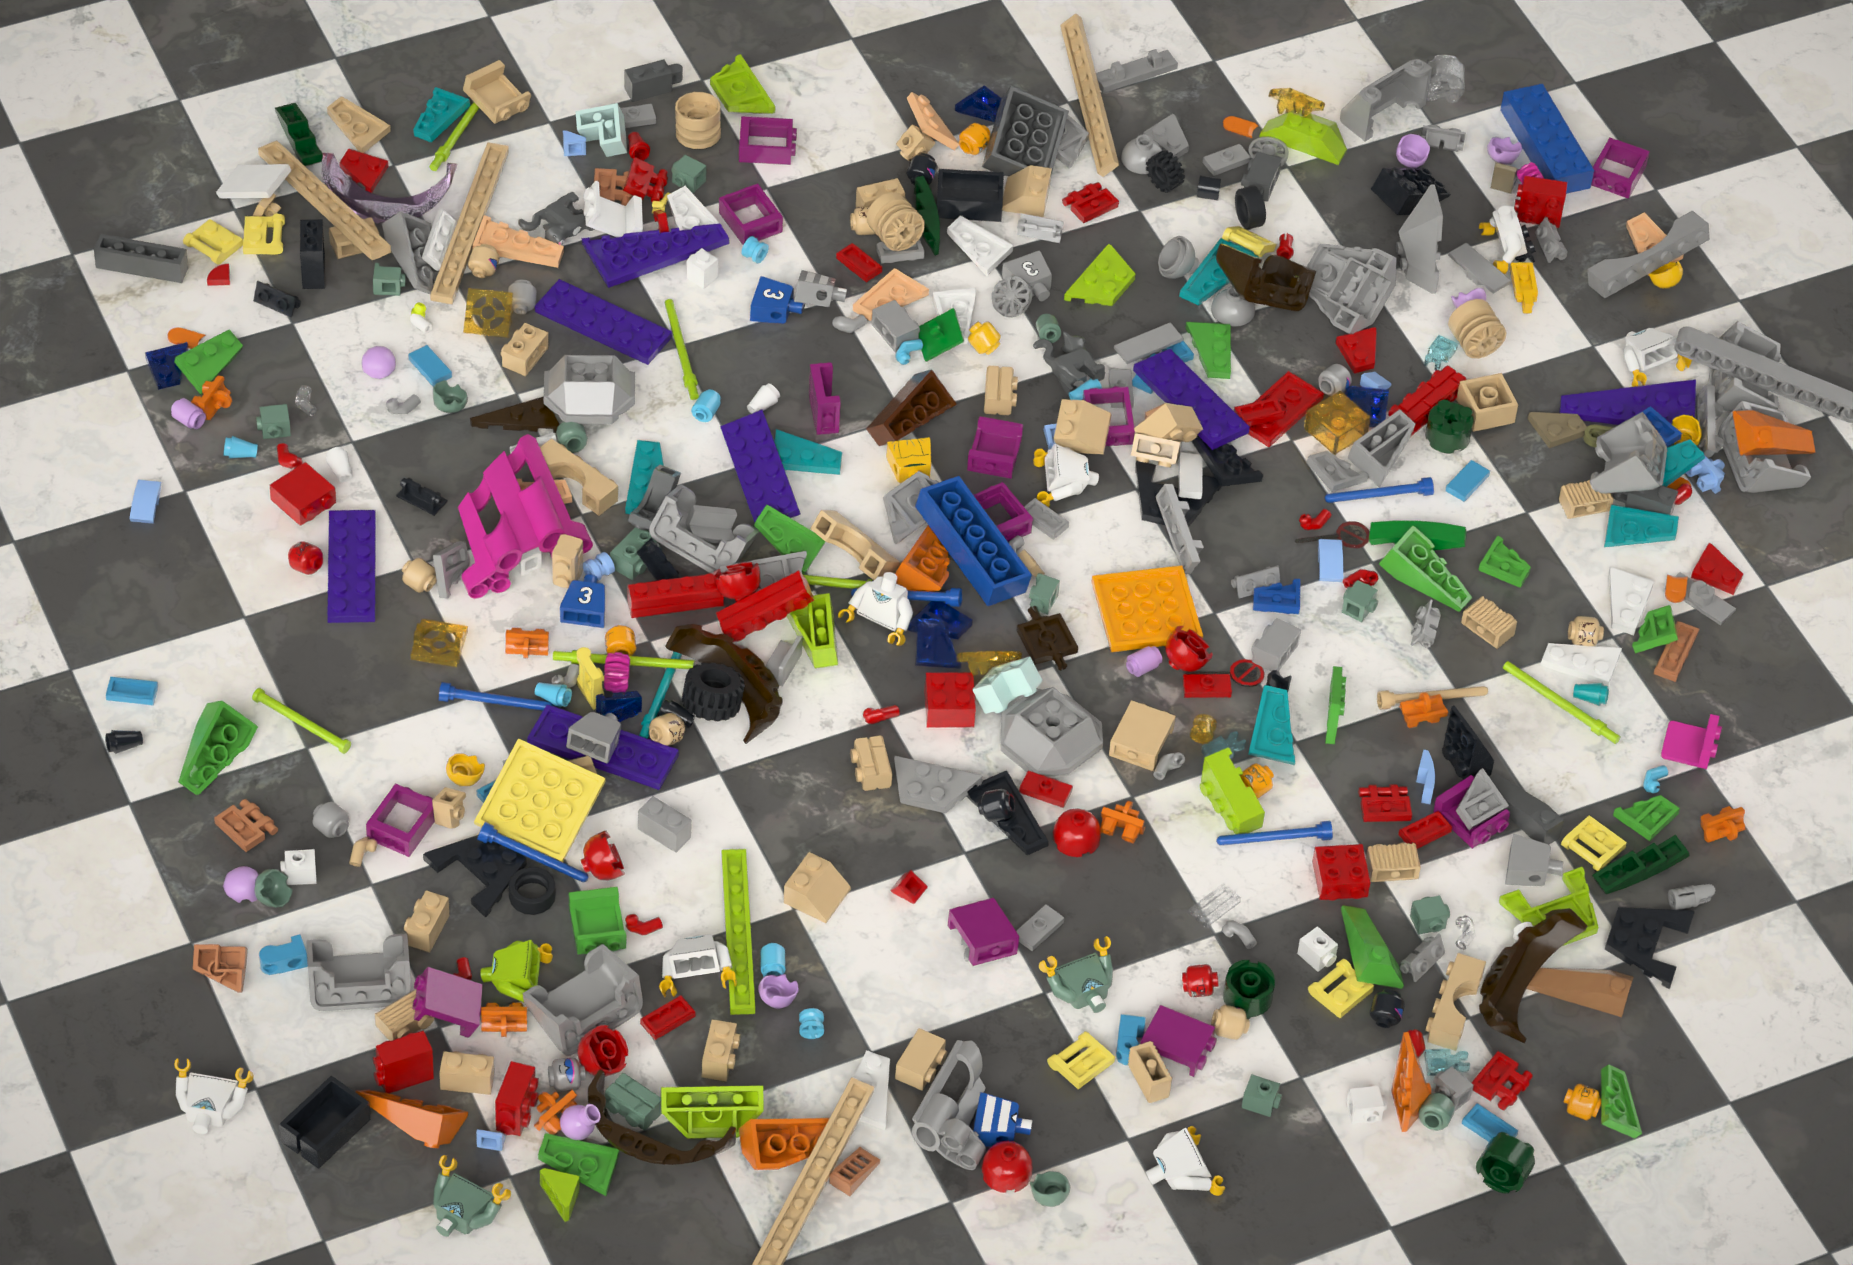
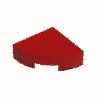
M662 210L653 211L654 220L659 225V233L669 232L666 212Z
M229 264L219 265L211 270L207 277V286L230 285Z

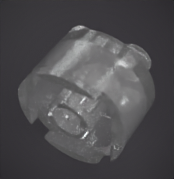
M1438 55L1430 62L1427 60L1425 63L1432 67L1427 100H1447L1449 103L1458 102L1459 97L1465 91L1464 63L1462 62L1461 64L1458 62V58L1451 55Z

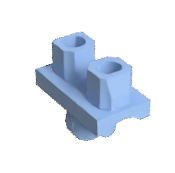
M1705 456L1704 460L1687 471L1686 474L1689 477L1699 476L1697 485L1702 492L1711 489L1716 494L1721 491L1720 483L1724 479L1725 473L1722 470L1725 464L1721 459L1713 461Z

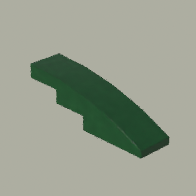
M291 103L275 107V112L300 162L304 166L323 162V153L316 144V137L310 130L308 120L298 105Z
M924 176L916 177L914 194L916 195L915 209L924 220L922 236L936 256L939 255L940 221L937 206Z
M1675 834L1659 845L1652 843L1637 853L1632 850L1593 874L1592 877L1603 892L1609 894L1644 881L1674 866L1690 855L1689 851Z

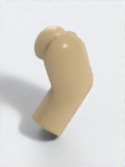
M369 837L356 841L353 845L349 864L360 867L364 853L376 851L377 841Z

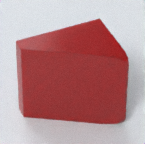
M910 870L900 877L890 891L914 904L928 886Z

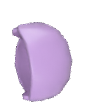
M1405 135L1401 138L1396 149L1397 160L1406 167L1418 168L1427 160L1430 146L1419 135Z
M1493 137L1487 145L1489 156L1495 162L1504 165L1512 164L1519 157L1523 149L1520 142L1516 144L1511 143L1510 137L1504 139Z
M1476 288L1468 294L1459 292L1458 297L1451 296L1457 309L1460 305L1470 300L1483 299L1486 301V293L1483 288Z
M384 346L369 348L362 357L363 372L371 378L382 379L389 376L395 370V357L390 349Z
M247 866L237 867L226 875L223 884L226 895L238 903L244 899H248L251 902L256 901L254 888L255 880L259 876L258 872Z
M785 974L764 976L758 986L761 999L775 1009L788 1007L799 991L797 981L789 982Z

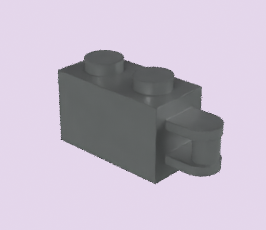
M665 59L624 70V88L632 102L672 92V85L683 80L682 65H667Z
M1257 151L1255 158L1249 161L1248 174L1244 173L1241 186H1244V188L1256 186L1260 190L1263 200L1268 202L1280 174L1282 158Z
M1660 486L1655 490L1613 493V498L1626 503L1625 507L1672 515L1678 491Z

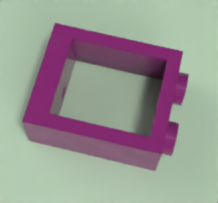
M741 116L739 162L791 165V156L796 154V143H792V141H796L797 128H793V119ZM749 136L787 138L786 147L749 145Z
M1609 137L1593 166L1594 174L1591 186L1629 199L1647 166L1650 151ZM1606 159L1634 168L1630 177L1626 178L1601 168Z
M758 183L719 197V214L742 245L751 236L760 241L782 233L783 216ZM755 204L764 217L742 224L734 212Z
M1115 386L1112 388L1083 390L1082 400L1091 404L1123 402L1126 425L1109 426L1105 446L1133 445L1135 430L1129 388Z
M1003 482L973 494L984 510L1000 503L1013 518L996 526L1007 542L1017 535L1024 537L1032 532L1033 517Z
M395 783L366 823L367 837L375 839L379 845L410 857L435 822L433 798L421 795L408 787ZM397 802L422 813L409 833L383 823Z

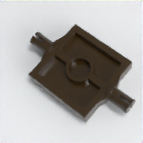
M1036 606L1030 607L1028 613L1032 619L1017 625V633L1034 665L1053 660L1058 670L1062 671V668L1065 670L1067 664L1063 657L1078 653V645L1061 613L1041 616Z

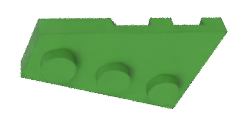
M1186 322L1185 328L1192 337V344L1200 355L1199 359L1207 377L1230 379V324Z
M229 329L175 357L174 363L200 395H202L203 384L206 381L213 382L218 374L238 355L243 345Z
M769 505L765 506L754 524L781 555L806 551L807 555L801 571L803 575H805L826 542L810 529Z
M1333 666L1325 740L1327 744H1335L1339 715L1344 716L1346 677L1342 676L1343 667Z
M1608 1064L1601 1069L1602 1125L1636 1138L1642 1134L1625 1071Z
M545 1133L538 1153V1160L560 1172L579 1176V1182L607 1196L619 1158V1150L617 1148Z

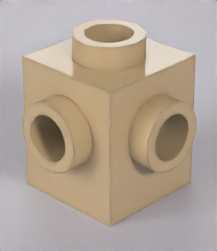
M913 124L902 134L896 143L901 149L900 154L908 161L921 153L928 154L936 144L930 136L921 131V128Z

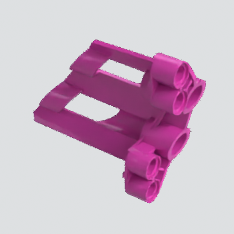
M529 434L519 439L516 448L510 455L506 456L505 451H503L483 472V480L479 487L473 493L468 492L458 506L475 563L466 569L461 577L468 595L474 599L483 597L489 589L494 593L506 591L511 585L509 571L519 564L522 554L539 547V550L542 552H550L552 557V552L557 545L560 535L565 534L583 540V554L593 547L585 525L571 521L536 438ZM527 462L535 482L521 491L515 475ZM491 496H493L501 517L496 528L490 534H486L478 513L485 508Z

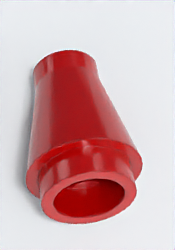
M638 132L630 133L628 135L630 157L632 159L636 157L642 161L646 160L650 153L649 145Z

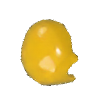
M1679 261L1677 263L1669 262L1650 273L1649 277L1655 286L1671 288L1680 282L1683 268Z
M1690 415L1675 417L1672 420V425L1682 435L1681 439L1675 442L1674 445L1690 439L1698 446L1702 437L1699 421Z
M455 753L447 761L446 773L449 779L458 786H472L480 780L485 764H479L475 755L468 756L463 753Z

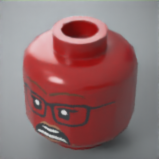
M301 541L290 548L288 552L289 564L296 571L312 575L321 568L323 553L319 547Z
M1210 965L1188 966L1186 972L1182 973L1184 992H1188L1190 997L1211 996L1214 993V987H1219L1218 973L1212 972Z

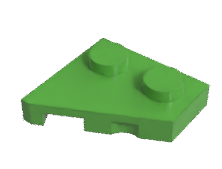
M1500 536L1496 537L1479 566V571L1519 588L1522 587L1531 570V566L1525 560L1519 558L1513 549L1509 550L1503 544V539Z
M1670 605L1647 613L1644 619L1645 622L1638 631L1640 637L1637 642H1633L1632 647L1636 654L1678 640L1674 615Z
M1659 795L1650 798L1648 801L1635 802L1633 807L1622 810L1621 807H1618L1614 810L1613 816L1651 841L1679 814L1680 808Z

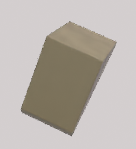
M1496 162L1490 188L1511 194L1518 178L1516 174L1519 169Z

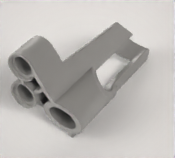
M957 1040L912 1118L915 1123L912 1128V1135L916 1143L927 1151L936 1150L954 1164L967 1170H974L986 1151V1147L978 1138L977 1132H973L969 1127L978 1106L980 1092L984 1093L986 1089L979 1076L982 1072V1056L979 1048L972 1040ZM960 1060L969 1069L970 1081L956 1104L952 1098L940 1094V1091L956 1063Z

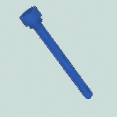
M1426 477L1421 478L1420 481L1414 484L1331 493L1325 496V501L1333 503L1416 492L1423 494V496H1429L1434 494V485L1432 478Z
M858 588L852 589V591H851V595H852V596L854 595V593L857 591ZM951 588V590L946 592L908 591L907 598L919 601H941L950 604L951 607H961L962 589Z
M441 682L439 690V701L444 702L457 698L542 711L547 704L554 707L551 702L456 689V686H451V683Z
M1321 821L1315 827L1224 835L1219 836L1216 842L1218 845H1232L1317 837V839L1325 841L1333 839L1331 821Z
M485 822L480 830L477 840L486 844L487 842L498 843L581 882H587L589 879L587 873L497 833L498 830L494 829L495 826Z

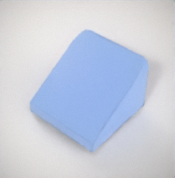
M564 130V156L586 155V137Z
M1376 372L1362 374L1360 385L1376 397L1391 386L1389 381Z
M477 1129V1147L502 1151L505 1134Z

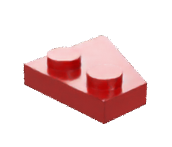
M348 149L339 162L340 170L346 175L351 176L352 180L357 184L360 182L365 186V190L369 194H372L389 167L388 160Z
M1376 327L1336 337V345L1354 374L1374 369Z
M1708 543L1692 572L1691 578L1698 581L1702 580L1707 585L1734 595L1742 581L1743 573L1713 544Z

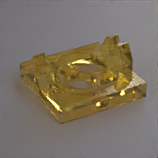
M1292 88L1270 89L1268 97L1278 100L1276 105L1278 114H1282L1285 109V113L1294 110L1296 114H1299L1302 110V116L1306 117L1312 111H1323L1325 107L1323 101Z
M468 288L463 333L509 338V329L512 323L511 316L513 314V293ZM486 297V304L482 305L481 308H474L477 300ZM493 298H497L502 302L505 311L496 310L493 306ZM487 306L494 309V316L490 319H485L482 316V310ZM473 315H479L484 320L483 329L474 323ZM496 317L504 318L498 327L490 329L491 321Z
M421 619L420 624L417 623L414 632L411 660L457 667L468 633V626ZM430 631H439L438 636L433 639L423 638ZM447 633H452L455 636V643L449 642L446 639ZM436 641H443L446 643V646L438 649L433 644ZM422 646L430 647L433 654L427 652ZM447 650H452V651L449 652V653H446V654H442V655H441V653H444V652H446Z
M981 651L957 654V662H968V668L972 675H978L979 667L981 675H986L989 668L992 669L995 666L1022 659L1020 651Z

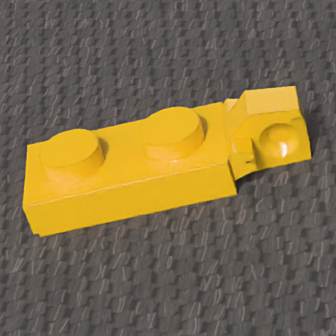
M1510 263L1515 299L1517 302H1522L1523 313H1532L1533 302H1537L1538 295L1533 263Z

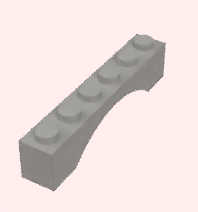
M1694 211L1688 212L1676 219L1668 235L1652 248L1629 257L1604 259L1588 268L1589 286L1604 299L1710 240L1709 223Z

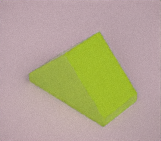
M546 1168L541 1169V1187L564 1222L570 1220L579 1193V1176Z

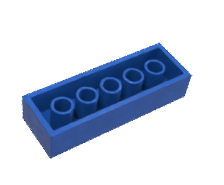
M1538 84L1505 91L1500 111L1517 140L1521 143L1530 162L1536 164L1544 179L1567 182L1566 194L1590 189L1594 169L1544 85Z
M960 476L920 489L915 506L987 606L1026 593L1032 574Z

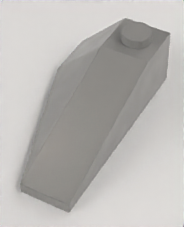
M400 211L382 223L384 238L391 246L393 255L414 289L431 294L434 273L431 270V266L422 259V255L432 225L427 221Z

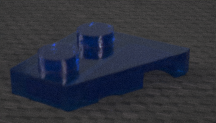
M984 85L956 103L955 111L995 122L1001 97Z
M187 342L145 352L146 361L158 390L180 385L182 371L174 363L175 357L188 351Z
M1357 386L1346 388L1345 395L1362 426L1375 428L1386 420L1389 390Z
M931 601L910 621L908 630L910 632L958 640L972 626L973 620L944 602Z
M918 618L915 666L960 669L962 663L954 651V645L946 633L942 619Z
M638 691L613 693V697L605 698L603 694L596 695V713L603 716L607 713H612L617 717L618 722L635 717L638 713L642 712V696Z

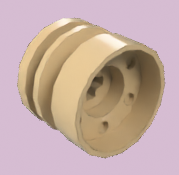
M692 92L683 95L677 100L675 106L676 138L679 143L692 149H704L716 144L721 138L720 102L718 99L705 92Z
M890 192L883 194L871 204L867 212L869 227L879 236L886 247L893 251H902L910 248L921 238L924 231L922 216L900 193Z
M1483 299L1470 300L1460 305L1451 314L1448 321L1450 331L1456 340L1459 341L1465 354L1470 358L1479 359L1492 354L1506 339L1507 332L1505 327L1501 324L1499 318L1496 317L1489 303Z

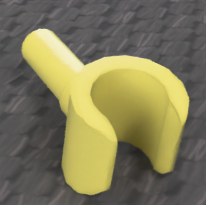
M667 192L661 201H653L652 214L656 210L665 212V205L668 201L667 195L671 193Z

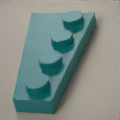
M1221 237L1180 290L1179 297L1199 306L1230 283L1216 261L1220 244L1229 245L1250 256L1258 258L1259 256L1237 244L1223 240Z
M637 440L625 514H630L640 505L649 486L654 469L659 465L664 466L660 442Z

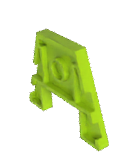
M1583 867L1563 873L1562 880L1572 893L1533 908H1531L1519 889L1504 894L1499 898L1501 906L1522 923L1531 922L1532 926L1546 919L1545 914L1552 910L1572 909L1588 927L1584 932L1575 936L1564 945L1592 936L1598 932L1599 927L1593 903L1590 901L1589 887L1585 881Z

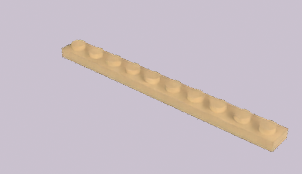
M1074 14L1060 26L1086 129L1089 132V141L1097 173L1104 177L1119 166L1082 18L1078 14Z
M277 140L258 148L259 156L268 164H288L291 172L285 180L371 260L391 253V246Z
M487 142L431 291V301L453 304L472 253L473 242L483 216L486 215L509 153V146Z
M851 1077L752 1265L784 1264L830 1177V1173L833 1171L870 1101L875 1087Z

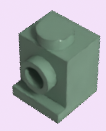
M375 263L373 274L374 294L400 296L401 287L406 286V274L402 273L401 267H382L380 263Z
M1038 573L1036 586L1033 585L1029 593V598L1032 599L1030 607L1036 606L1039 612L1048 615L1058 597L1060 580Z

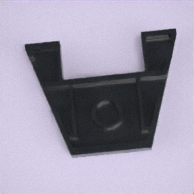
M1136 460L1135 473L1139 491L1141 519L1165 525L1155 497L1164 484L1152 482L1156 465ZM1202 476L1201 499L1179 497L1178 488L1174 487L1178 500L1186 501L1190 509L1184 516L1188 528L1201 513L1206 503L1213 499L1215 492L1221 489L1216 478Z
M478 835L425 852L423 860L437 873L458 860L486 886L485 889L471 898V905L484 917H487L493 905L500 901L502 893L508 887L514 873L527 865L526 858L522 854L495 842H487V844L477 840Z
M1618 907L1605 950L1630 966L1632 964L1644 970L1643 974L1649 978L1655 977L1662 982V986L1670 989L1677 967L1652 958L1662 928L1667 927L1688 934L1694 911Z

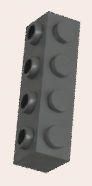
M100 234L94 247L95 266L98 269L177 283L183 282L188 270L187 249L104 234Z

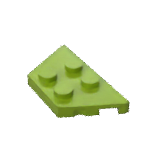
M741 54L735 57V61L731 65L726 64L720 72L710 78L711 87L728 112L775 113V105Z
M1108 244L1067 290L1064 300L1071 302V298L1085 299L1084 303L1088 304L1099 303L1101 305L1113 306L1134 282L1136 274L1112 245Z

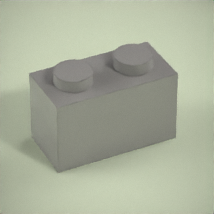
M896 300L872 309V326L895 353L902 342L918 339L920 332L918 323L909 317L906 309L901 307Z
M1276 618L1272 625L1268 624L1261 639L1255 640L1251 649L1254 652L1252 662L1269 671H1279L1298 647L1301 629Z
M652 796L638 810V829L677 853L691 838V819Z

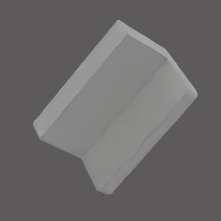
M692 505L685 523L688 531L706 542L720 543L723 539H735L731 529L737 513L735 509Z
M798 635L793 644L781 640L766 664V667L772 672L779 686L783 687L802 655V636Z

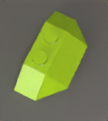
M1297 108L1268 120L1259 136L1277 138L1289 148L1339 165L1347 152L1336 122Z
M763 1086L661 1087V1113L686 1138H723L731 1126L736 1128V1138L740 1136L739 1128L750 1119H757L764 1111Z

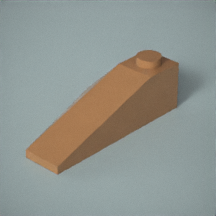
M1540 968L1526 989L1622 1017L1634 977L1612 970Z

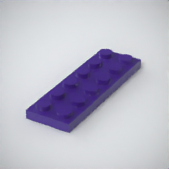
M560 279L535 305L536 313L646 365L650 364L672 338V331Z
M1167 349L1134 364L1133 371L1165 403L1193 408L1203 428L1197 435L1212 450L1249 434L1250 427L1171 349Z
M763 410L720 426L754 523L766 505L771 506L789 518L800 515L799 507Z
M329 510L328 623L375 622L376 510Z
M547 704L529 734L527 743L571 760L586 757L587 755L566 747L569 728L583 717ZM620 730L619 742L609 762L604 763L592 757L591 759L593 766L597 769L660 790L679 756V750Z

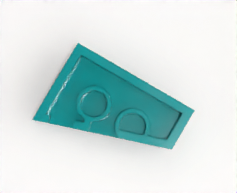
M435 87L432 99L428 100L425 112L421 113L413 129L414 136L432 143L470 107V100Z
M776 429L775 444L785 470L840 475L841 451Z
M1690 439L1667 448L1662 486H1669L1705 459L1704 453Z
M1611 505L1604 547L1674 541L1677 534L1679 516Z
M1267 685L1263 686L1248 755L1295 765L1287 690Z

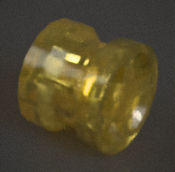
M1206 714L1195 716L1193 727L1190 731L1191 739L1200 744L1210 743L1214 737L1213 732L1217 727L1216 720Z

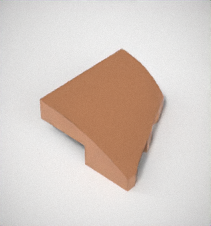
M194 944L193 970L238 993H242L246 972L247 948L221 947L219 944Z

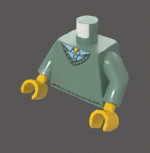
M1104 937L1105 947L1099 945L1098 938L1095 939L1094 948L1100 951L1099 956L1095 952L1059 967H1056L1057 960L1053 956L1047 957L1050 967H1047L1044 960L1040 961L1039 969L1048 974L1046 978L1055 997L1070 1003L1075 1009H1081L1089 1005L1094 1013L1104 1010L1106 1007L1104 999L1107 998L1108 989L1112 986L1113 978L1111 956L1107 954V949L1111 945L1109 937Z
M443 1155L439 1161L443 1170L438 1174L433 1198V1206L436 1209L437 1219L440 1221L436 1227L437 1231L441 1235L448 1237L454 1229L463 1234H469L474 1229L477 1230L491 1224L502 1206L501 1201L508 1200L511 1196V1191L505 1189L504 1193L500 1195L503 1184L497 1183L493 1186L491 1193L456 1173H453L452 1176L449 1175L450 1171L456 1169L457 1160L453 1158L451 1166L446 1167L447 1156Z

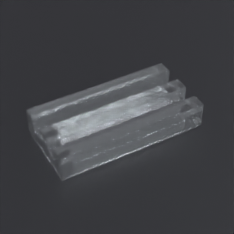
M1223 883L1189 909V914L1191 916L1195 915L1198 922L1202 921L1203 926L1207 928L1241 902V897ZM1224 892L1227 893L1220 899H1217L1215 902H1213L1212 905L1209 906L1206 910H1204L1203 912L1200 911L1208 904H1210L1213 900H1215L1217 897H1219L1221 894H1223Z

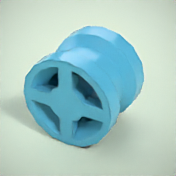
M751 236L744 243L741 254L746 258L751 257L753 262L759 264L766 257L769 246L764 242H758L757 238Z
M815 1008L801 1011L799 1014V1021L801 1023L799 1028L800 1035L807 1039L821 1037L824 1034V1025L822 1024L824 1022L823 1012Z

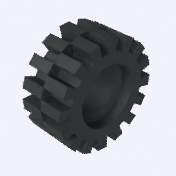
M1168 150L1160 151L1146 162V171L1149 172L1147 174L1148 178H1152L1151 183H1155V187L1157 189L1160 188V191H1165V193L1184 183L1183 179H1185V175L1182 174L1185 171L1180 167L1182 166L1181 162L1178 163V158L1176 156L1173 157V153H1168Z

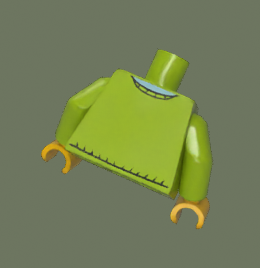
M532 940L525 942L515 941L506 948L497 950L494 953L492 966L481 968V979L484 983L492 981L499 993L524 1002L522 993L538 985L540 962L550 963L552 961V947L550 944L545 943L539 948Z

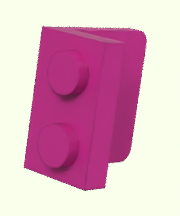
M1710 714L1706 729L1670 721L1661 757L1707 769L1710 757L1715 758L1718 744L1714 743V739L1719 740L1722 727L1718 726L1720 716Z

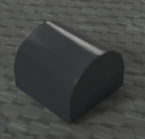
M1200 175L1197 198L1218 200L1221 178Z

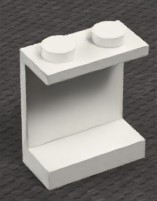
M595 181L590 188L588 187L585 190L583 199L585 200L584 216L586 226L615 237H622L625 233L641 232L643 230L642 198L634 195L626 206L600 197L598 181Z

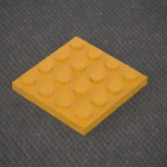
M1182 565L1092 576L1091 583L1111 652L1143 649L1147 646H1166L1168 637L1177 626H1184L1181 630L1186 632L1191 629L1203 639V633Z

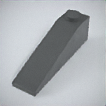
M1498 774L1490 777L1509 805L1507 808L1510 811L1509 818L1531 839L1549 845L1560 838L1564 820L1549 805Z

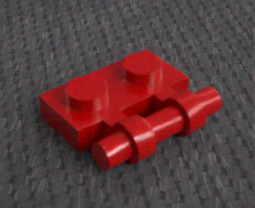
M635 157L631 163L623 191L633 196H638L642 200L645 195L649 196L652 203L653 201H659L663 198V187L667 184L668 172L665 169H661L656 174L653 172V165Z
M1099 182L1089 183L1082 190L1072 191L1068 193L1067 197L1062 199L1064 206L1071 204V211L1083 224L1119 207V200L1107 188L1102 190Z
M1390 784L1389 787H1377L1376 785L1359 787L1358 792L1359 797H1361L1363 822L1411 821L1412 811L1410 799L1407 796V786L1398 787L1397 784Z
M1497 1051L1471 1083L1473 1084V1091L1489 1101H1492L1496 1095L1500 1097L1501 1100L1497 1105L1501 1110H1506L1508 1106H1512L1517 1101V1095L1527 1089L1533 1075L1529 1071H1524L1522 1075L1516 1072L1519 1063ZM1508 1081L1513 1083L1510 1089L1504 1086Z

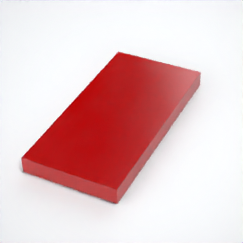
M1288 371L1255 401L1277 398L1284 412V419L1249 426L1248 435L1267 447H1271L1323 399L1324 393Z

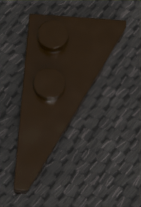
M544 396L470 418L471 426L480 429H488L489 425L503 426V430L538 432V428L553 429V433H556L560 425L553 411L544 404Z

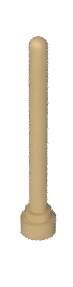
M1481 686L1426 692L1429 696L1440 694L1442 699L1485 696L1488 694V688ZM1388 690L1378 691L1377 704L1380 710L1390 709L1400 702L1418 699L1420 693L1423 692L1394 694Z

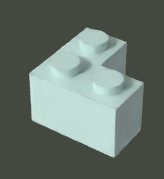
M618 103L576 111L577 131L581 136L586 137V142L599 139L600 146L606 157L627 153L624 115Z
M1026 657L993 667L972 690L985 714L990 712L1000 713L1008 708L1007 704L1018 696L1024 695V697L1034 694L1037 691L1036 688L1043 680L1031 657Z

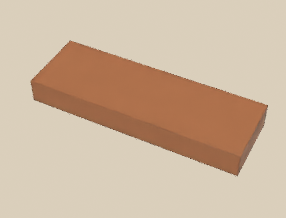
M1679 621L1676 623L1678 640L1666 644L1654 670L1655 675L1676 682L1699 633V628Z

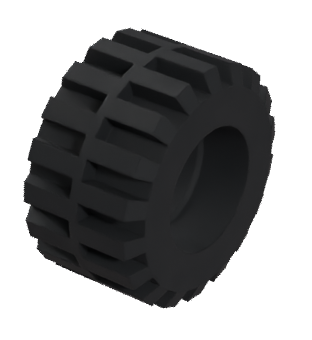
M713 662L701 663V665L696 664L686 673L681 699L685 709H688L690 714H694L696 717L707 721L729 720L730 717H735L740 711L745 687L744 679L741 678L739 672H735V669L726 667L724 664L720 665Z

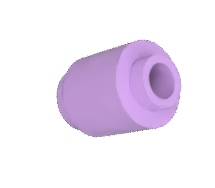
M182 398L175 401L172 405V417L188 428L199 429L204 424L206 415L203 413V410L187 399Z
M1147 646L1127 657V670L1131 674L1140 677L1157 668L1162 663V655L1155 646Z

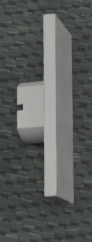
M1464 243L1448 254L1451 259L1467 271L1466 277L1473 280L1472 282L1476 285L1485 286L1493 294L1511 284V280L1468 243Z
M1170 322L1116 344L1114 349L1126 364H1129L1139 359L1145 360L1153 353L1158 354L1160 350L1182 342L1184 338Z
M1680 572V573L1677 574L1675 577H1687V576H1685L1684 574H1682V573ZM1688 577L1686 597L1683 601L1719 625H1722L1736 611V608L1714 594L1715 589L1707 586L1702 580L1695 582Z

